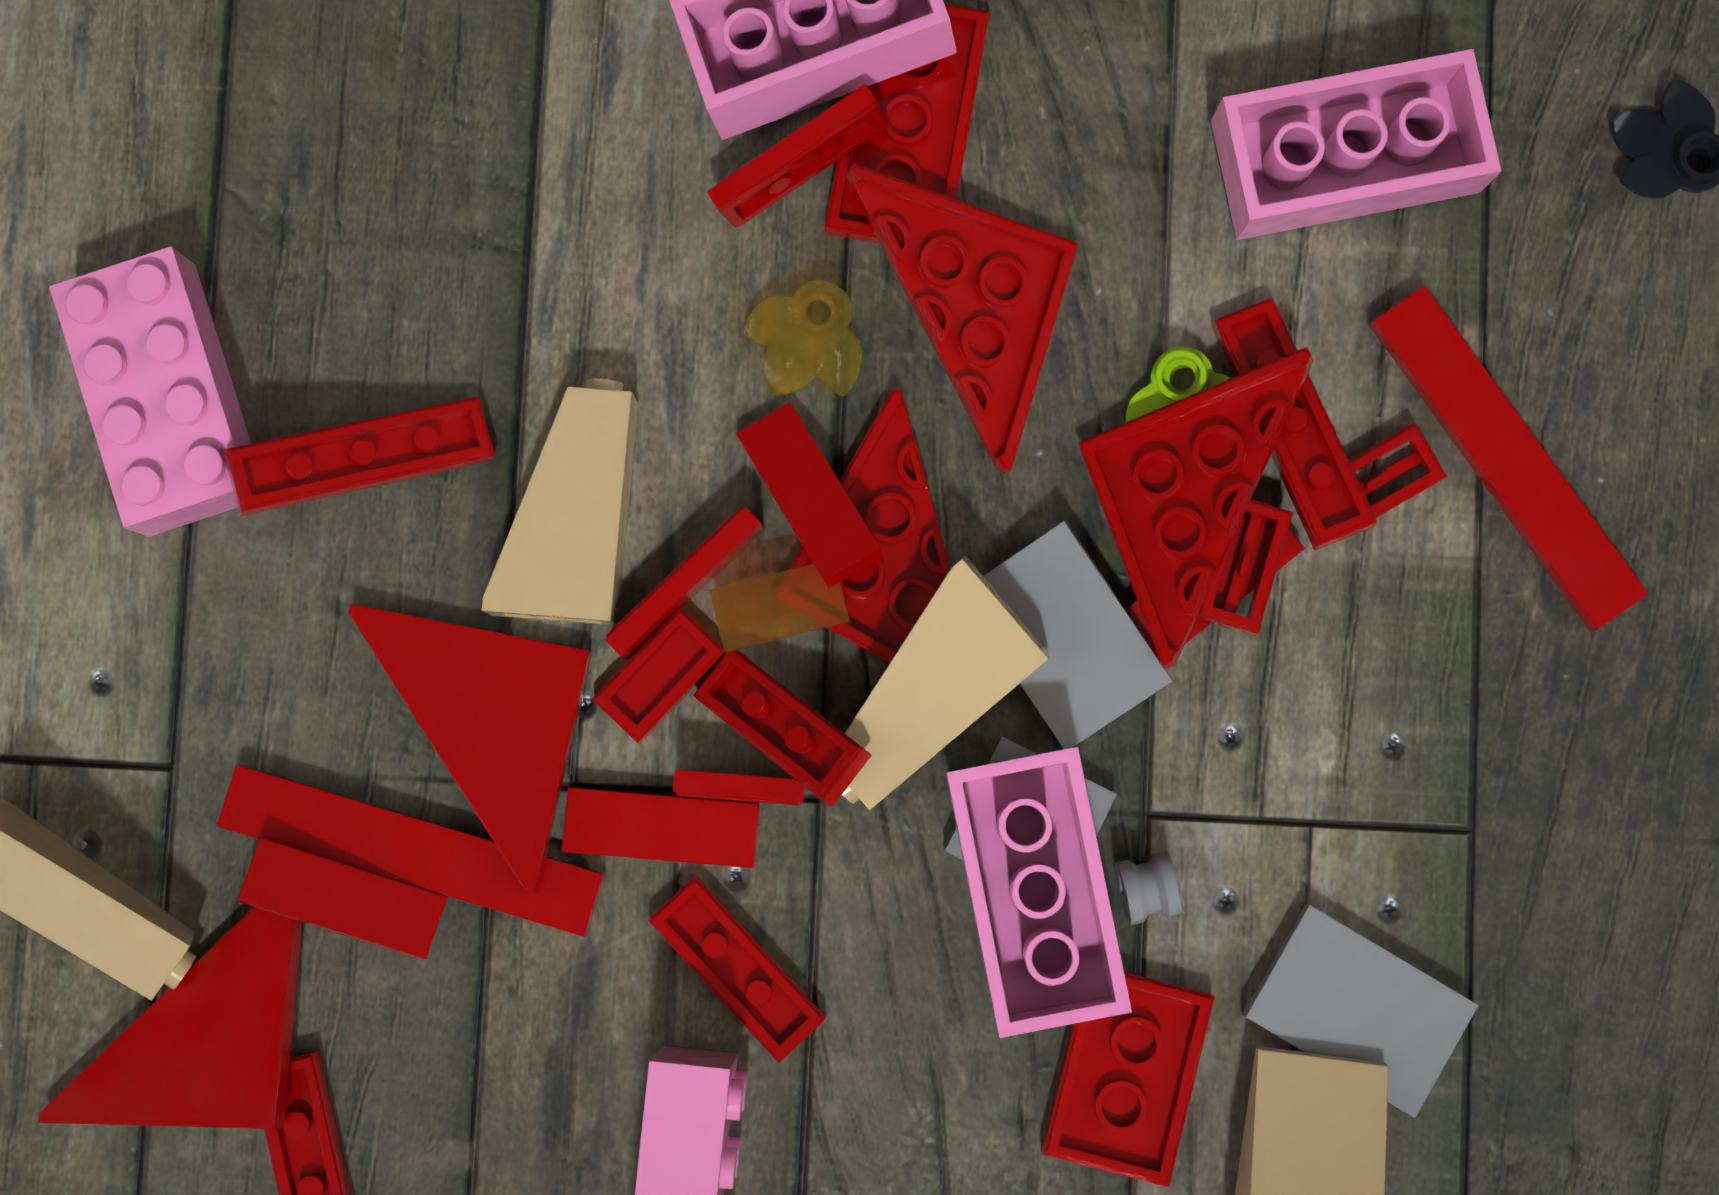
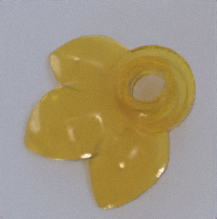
M824 280L806 283L795 292L793 297L774 296L763 300L749 315L743 333L755 342L768 345L764 356V374L767 385L773 395L780 396L797 391L812 382L816 376L829 389L840 396H845L854 386L862 364V347L856 336L849 329L852 318L850 299L838 285ZM816 300L826 302L831 310L829 320L822 325L814 323L809 317V307Z

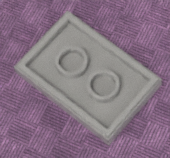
M1063 521L984 575L985 579L1049 652V659L1024 679L1020 685L1063 749L1074 747L1174 680L1167 669L1162 666L1159 657L1066 521Z
M1305 904L1242 1015L1303 1052L1385 1062L1388 1065L1387 1102L1416 1118L1479 1005L1313 906Z

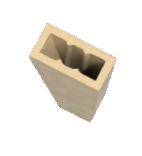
M587 379L585 388L567 387L484 593L482 611L499 617L610 626L618 624L638 411L636 398L631 391H623V383L608 379Z
M966 555L951 568L845 732L847 736L872 754L842 794L852 804H855L860 799L870 811L1049 659L1048 650Z
M2 797L0 798V910L151 1001L163 984L175 989L196 958V955L187 951L191 945L194 931Z

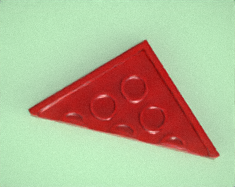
M852 163L846 178L997 471L1002 473L1011 472L1079 243Z
M1308 346L1078 442L1159 659L1165 669L1175 666L1312 366L1313 359Z
M893 387L839 481L880 546L884 557L828 589L803 546H801L773 595L774 599L888 664L891 663L951 570L918 447L905 407L903 393ZM990 709L987 712H985L981 717L986 718Z
M350 604L348 614L526 892L538 894L592 657L591 652L584 649Z
M252 908L186 972L175 989L169 988L39 1113L38 1123L284 1129L302 922L259 908Z

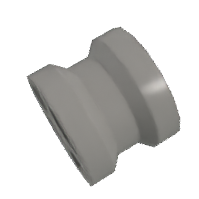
M1166 851L1153 854L1149 861L1145 863L1135 864L1130 860L1115 862L1117 885L1129 925L1143 923L1148 915L1159 912L1167 917L1181 915L1182 905L1177 878L1170 856Z

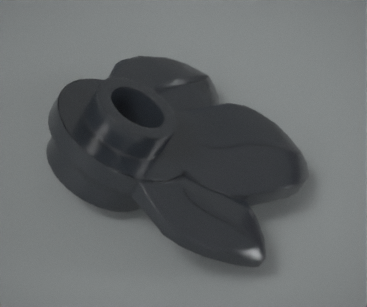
M1673 79L1666 88L1659 112L1653 110H1627L1613 115L1611 127L1615 144L1624 156L1632 160L1622 173L1620 183L1634 194L1651 199L1664 198L1678 189L1690 193H1702L1716 187L1719 184V135L1714 133L1716 114L1708 99L1688 83L1679 79ZM1687 155H1695L1702 161V172H1696L1689 166L1686 160Z

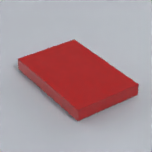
M1124 971L1132 1012L1075 1023L1071 1026L1041 1152L1043 1155L1169 1188L1215 996Z

